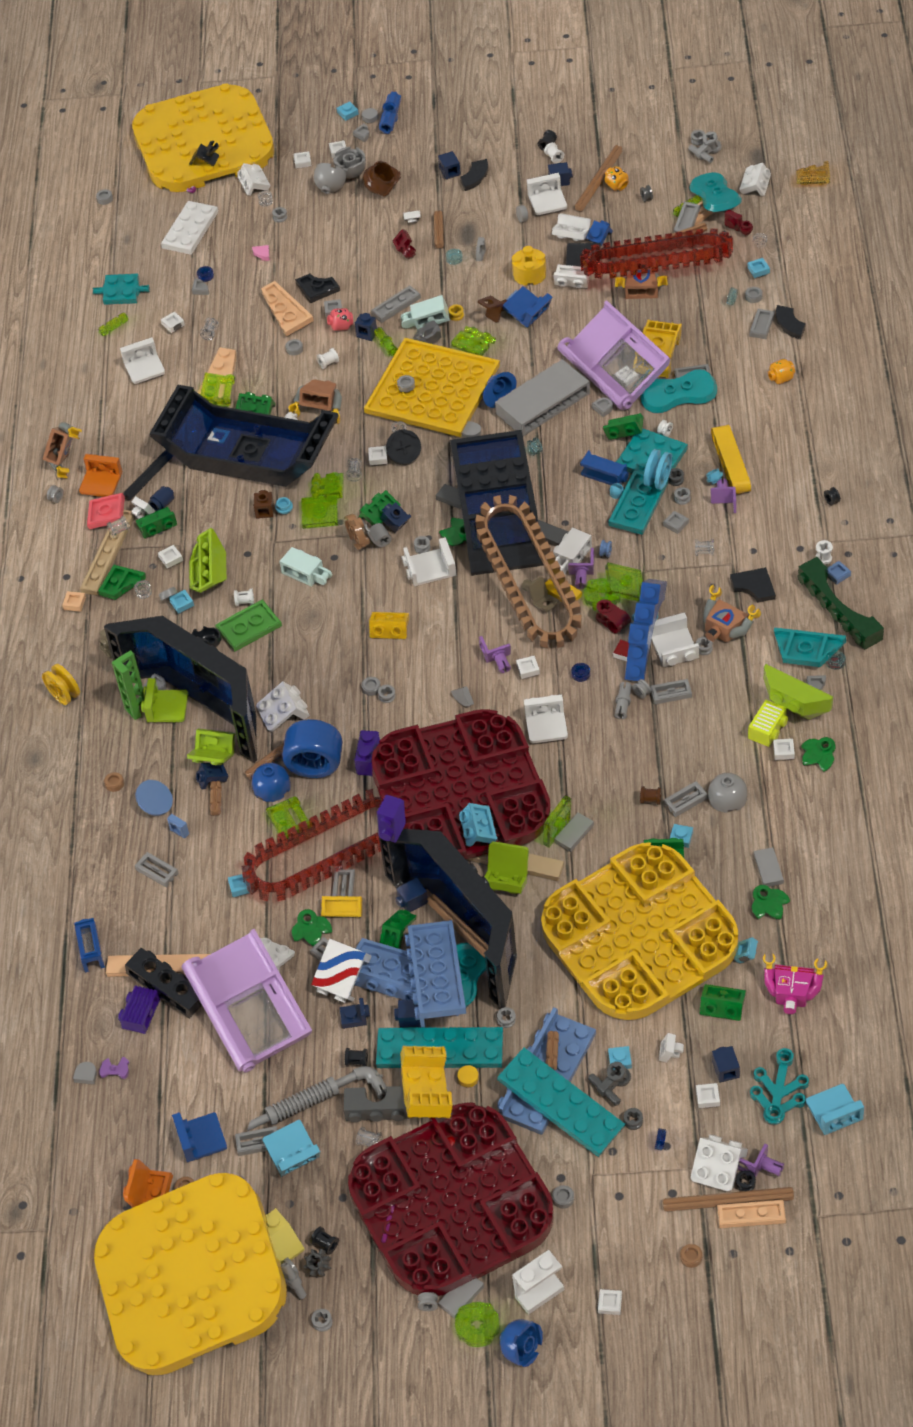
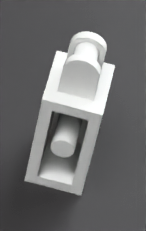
M571 528L564 535L562 542L553 550L555 562L558 561L560 571H563L565 574L568 570V563H581L592 548L591 535L575 528Z

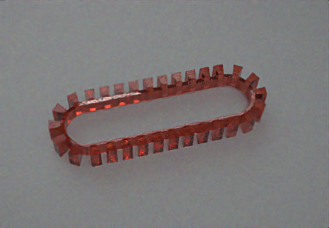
M711 228L710 233H703V229H696L695 235H693L692 230L686 231V236H683L682 232H675L674 238H672V233L665 234V239H662V234L655 235L654 241H652L651 236L644 237L645 242H641V237L634 238L633 244H631V239L624 240V245H621L620 240L613 241L614 246L610 247V242L603 243V248H600L598 244L591 245V250L586 248L582 250L580 265L581 271H584L586 276H590L595 272V278L602 279L603 274H609L611 279L616 278L618 272H620V277L627 276V271H630L631 276L638 275V269H641V274L648 273V268H651L652 273L659 272V266H662V271L669 270V265H672V269H680V263H683V268L690 267V262H693V267L700 266V260H703L704 265L711 264V259L719 263L723 261V257L729 259L732 256L733 238L729 236V232L722 231L718 235V229ZM704 244H710V246H713L712 248H696L691 251H675L670 254L662 253L661 255H651L650 257L641 256L640 258H630L629 260L620 259L619 261H609L608 263H602V261H600L601 259L609 260L614 257L621 258V256L630 257L631 255L635 254L642 255V253L650 254L655 251L662 252V250L671 251L676 248L683 249V247L692 248L693 246L697 245L704 246Z
M373 789L365 790V801L362 802L360 794L352 797L353 807L349 799L341 802L342 812L338 804L331 807V818L328 811L325 810L320 813L321 823H319L315 815L309 818L310 828H308L306 821L298 824L299 834L295 826L287 829L288 839L284 831L276 835L277 845L273 837L265 840L267 850L264 849L262 842L255 845L256 857L247 852L244 856L245 866H242L244 883L246 881L247 890L251 895L259 890L260 900L268 901L269 892H276L278 901L286 900L285 890L289 888L292 896L298 894L299 882L304 891L310 888L309 877H311L315 885L321 882V871L324 879L332 876L331 866H333L335 872L343 870L342 861H344L346 868L354 865L353 855L357 863L365 860L364 850L368 858L375 855V844L380 852L381 848L377 832L282 881L269 883L261 880L256 875L257 868L264 861L370 808L380 807L381 797H374Z

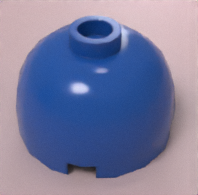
M262 764L252 775L253 792L256 797L262 798L265 802L281 800L284 794L290 791V777L286 769L279 764Z
M517 1319L510 1322L500 1335V1348L504 1357L513 1364L523 1367L532 1364L539 1352H535L538 1344L542 1345L543 1341L541 1326L525 1319Z

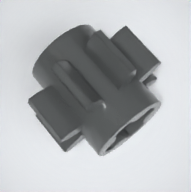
M311 1249V1254L304 1256L307 1264L304 1268L311 1269L310 1275L315 1277L318 1272L320 1276H325L324 1272L327 1269H331L329 1261L332 1257L325 1256V1250L320 1249L319 1253H317L316 1250Z

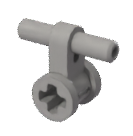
M711 131L703 136L704 143L699 148L690 145L688 149L699 159H704L711 163L714 158L709 153L719 152L722 145L717 140V134Z
M287 1257L283 1260L284 1263L281 1264L286 1285L294 1289L299 1299H304L307 1294L301 1285L302 1280L298 1275L299 1272L293 1262Z

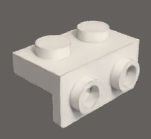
M243 163L238 171V179L246 194L251 196L253 189L268 191L270 184L261 167L257 164Z
M764 163L751 165L746 168L739 189L740 192L746 194L757 190L760 196H764L771 176L770 170L766 168Z
M560 213L558 215V223L552 228V235H557L558 238L568 237L573 238L574 241H583L590 230L591 219Z
M557 265V270L553 275L554 285L588 288L591 268Z

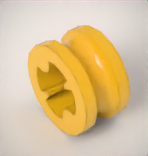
M454 304L449 307V318L451 320L459 321L463 319L464 310L461 305Z

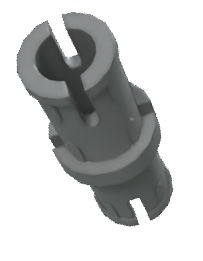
M621 682L619 694L616 697L617 706L614 716L620 719L622 714V719H626L627 709L631 703L630 692L632 685L626 682L624 688V682Z

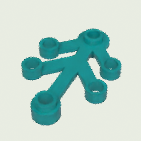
M782 1048L777 1052L776 1061L779 1064L776 1084L767 1076L764 1068L758 1067L754 1070V1079L757 1082H762L773 1096L772 1104L764 1096L763 1089L760 1086H753L750 1089V1097L753 1100H758L764 1108V1119L766 1122L774 1125L784 1120L786 1112L794 1107L802 1108L806 1101L805 1095L802 1093L794 1094L793 1099L781 1105L782 1098L797 1089H806L809 1086V1078L803 1074L797 1076L796 1080L784 1086L787 1069L792 1065L794 1058L793 1052L788 1048ZM758 1073L764 1074V1075L761 1076V1077H760V1076H757ZM804 1080L806 1083L801 1084L799 1081ZM754 1091H758V1092H760V1094H759V1095H755V1094H753V1092H754ZM799 1098V1099H802L803 1101H802V1102H797L796 1099Z

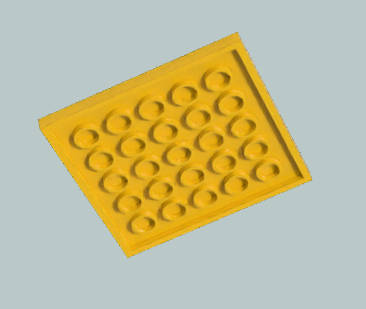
M404 338L366 403L364 413L461 437L463 429L467 422L471 420L483 398V392L489 378L496 374L500 366V360ZM409 375L414 378L415 387L412 391L402 392L398 389L397 380L401 376Z

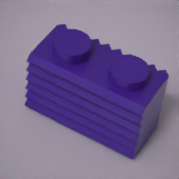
M360 731L354 759L357 775L373 776L372 754L380 741L379 732Z
M385 795L377 811L378 835L381 839L397 842L406 824L404 800Z
M135 985L132 992L127 994L125 1009L120 1010L118 1017L122 1029L146 1034L158 1003H160L156 990Z

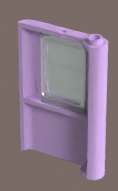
M607 300L604 302L603 309L573 340L566 337L558 344V351L621 410L629 409L670 364V358Z
M252 929L246 936L203 959L193 957L183 963L181 968L238 1071H244L245 1073L255 1068L256 1064L311 1034V1027L255 929Z

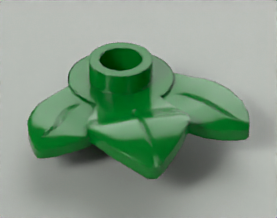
M451 518V527L439 531L442 538L446 537L449 546H457L466 541L463 519ZM470 525L471 536L473 539L475 537V530Z
M823 737L819 740L809 739L801 745V748L806 751L802 758L803 766L818 763L821 770L825 772L834 763L833 753L836 749V744L833 739L829 737ZM824 744H829L827 748L822 747Z
M758 885L752 893L754 902L751 909L757 919L762 918L766 913L772 918L781 920L783 905L788 904L790 899L780 889H770L766 885ZM760 892L766 893V896H762Z
M310 909L302 910L298 914L297 923L292 928V937L295 942L304 938L312 946H315L321 940L322 933H332L330 922L325 917L317 916ZM310 916L311 920L305 921L304 917Z

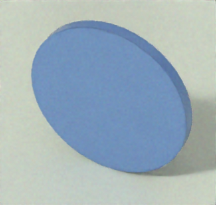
M146 780L136 789V801L139 807L146 813L160 816L167 813L172 807V794L163 783L156 780Z

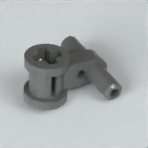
M612 1062L607 1068L608 1077L603 1082L594 1073L588 1076V1080L597 1088V1092L602 1097H607L617 1106L620 1104L621 1099L612 1090L616 1086L627 1085L631 1080V1073L621 1062Z

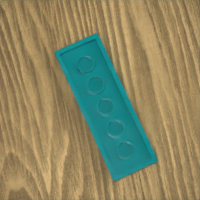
M503 1027L378 1028L376 1067L401 1068L400 1053L403 1046H443L447 1056L444 1068H461L467 1065L475 1068H502Z
M524 1047L497 1078L501 1084L597 1157H600L625 1126L624 1122Z

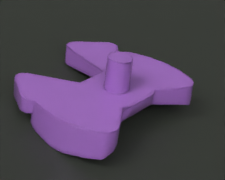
M122 1057L118 1066L111 1065L109 1058L105 1059L100 1067V1077L118 1075L126 1079L129 1074V1061Z

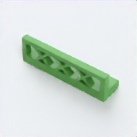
M130 650L112 661V666L124 708L136 720L141 717L139 705L142 701H145L135 656Z

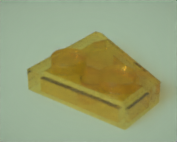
M825 161L823 166L816 167L814 164L807 168L797 169L796 183L801 185L829 184V161Z

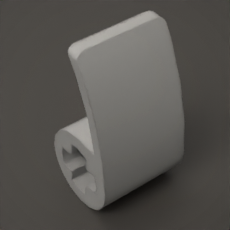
M363 521L364 530L375 545L385 547L391 542V536L383 524L377 523L369 529Z

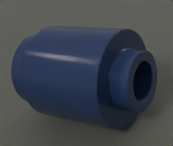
M160 487L150 497L148 504L155 511L167 507L174 500L173 490L170 487Z

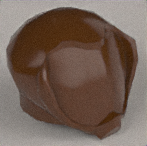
M377 161L374 165L367 168L363 174L364 185L368 191L383 197L389 195L394 185L401 178L400 171L383 161Z

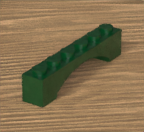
M818 557L798 566L797 578L799 582L805 585L810 594L819 600L821 606L831 613L832 618L842 625L843 630L853 637L856 644L866 650L883 640L884 627L873 616L866 617L851 610L834 595L827 583L828 568Z

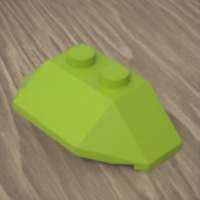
M213 528L197 536V543L189 560L190 589L200 593L227 580L226 551Z
M765 664L763 679L769 699L772 702L786 707L787 710L807 720L832 710L833 696Z

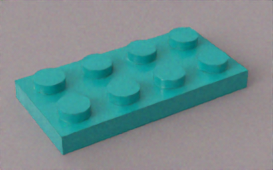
M634 470L608 521L609 526L643 535L668 485V481L662 490L655 488V482L651 487L644 485V472Z

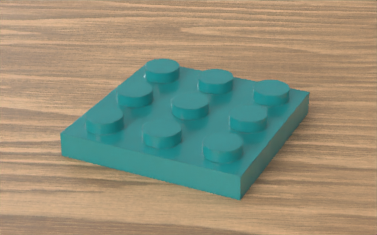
M642 428V433L634 435L616 462L623 465L626 463L627 472L633 473L634 470L644 472L651 452L657 449L661 451V457L665 452L672 454L671 469H673L687 451L688 444Z

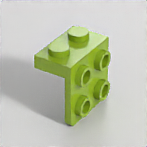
M148 678L147 686H144L145 701L141 703V710L145 713L147 722H183L186 716L188 691L158 690L156 679Z
M198 728L196 730L195 749L187 754V759H192V762L195 763L208 761L212 765H222V763L234 756L235 733Z
M495 841L489 844L488 871L484 877L489 882L492 890L508 891L511 894L522 893L527 883L529 849L527 847Z

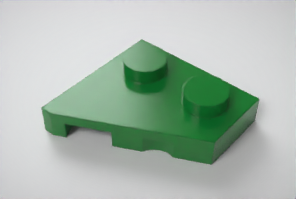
M113 565L98 590L99 596L116 600L145 580L146 574L145 572Z

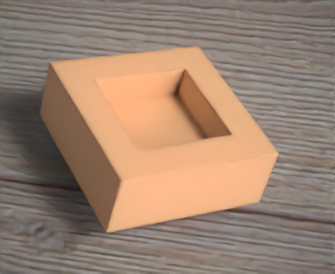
M67 591L62 605L63 609L81 612L86 599L85 593Z

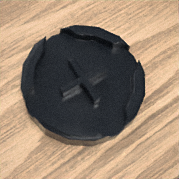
M402 429L395 431L387 440V454L396 464H411L420 456L421 442L418 436L410 430Z

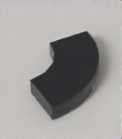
M487 159L471 162L472 167L470 171L460 176V181L465 191L478 186L483 178L487 176Z
M777 305V324L782 327L786 334L801 339L806 323L795 318L794 308Z

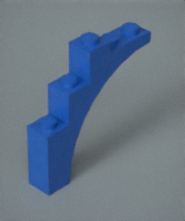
M647 579L642 582L640 601L636 603L634 622L630 624L625 680L638 681L642 679L645 681L652 634L660 606L665 600L667 581Z

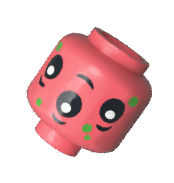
M346 308L332 309L330 315L327 316V323L335 331L348 330L353 325V314Z

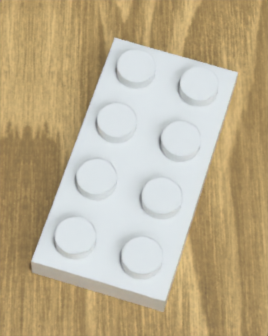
M188 201L161 243L162 248L192 255L216 217L218 207Z

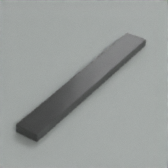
M444 484L436 494V500L461 509L458 488ZM471 493L465 494L469 513H481L480 507L485 502L491 508L494 507L493 502ZM517 515L490 518L492 522L528 535L521 519ZM538 520L546 541L551 545L559 546L564 535L569 531Z

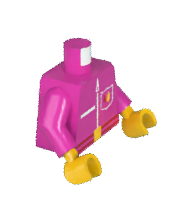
M772 953L773 961L770 963L765 960V954L763 955V962L766 964V968H764L765 986L770 995L776 997V1003L784 1005L783 1011L786 1014H795L797 1007H805L807 1001L812 1000L821 991L824 978L822 973L828 967L826 960L824 967L819 968L817 965L819 958H817L814 962L817 970L814 972L815 969L777 964L773 968L772 964L775 962V955Z

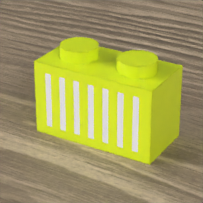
M765 700L748 726V739L769 747L773 740L778 738L781 727H785L787 724V708Z

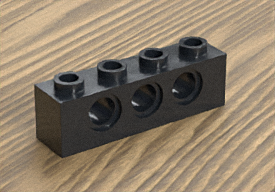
M140 948L125 964L128 976L145 988L156 990L159 998L190 1019L202 1006L187 977L182 973L172 970V967L167 962L158 960L153 952ZM148 969H155L153 972L146 971ZM170 980L171 982L163 983L162 981ZM180 991L187 992L184 995L178 994Z

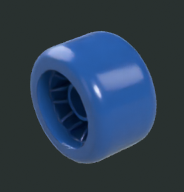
M315 719L298 721L292 724L286 731L282 752L283 762L296 775L306 778L327 777L333 774L339 767L343 744L342 736L338 729L327 722Z

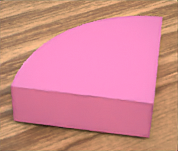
M268 245L252 247L254 256L261 258L263 261H270Z

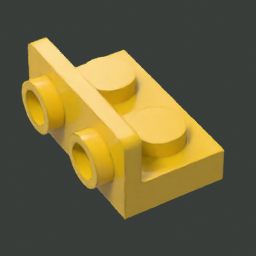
M372 612L369 620L370 638L406 639L409 613Z

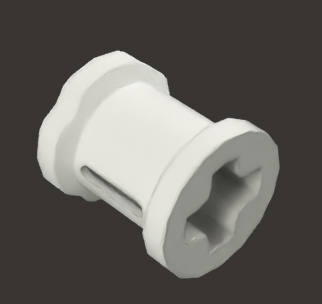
M554 142L546 145L544 153L551 157L553 163H560L564 159V152L559 150Z
M331 348L329 352L323 355L318 354L317 361L320 367L325 369L331 363H338L339 357L334 348Z
M822 540L816 544L817 554L815 557H818L824 565L832 561L831 552L833 546L831 542Z
M253 589L241 592L234 590L235 606L248 603L253 605Z

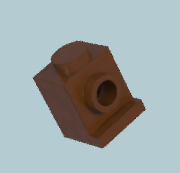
M261 490L258 493H254L253 507L256 519L274 517L272 492ZM263 508H268V509H269V510L259 511V509H263Z

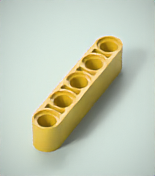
M730 425L711 428L712 440L729 487H735L736 494L750 492V479Z

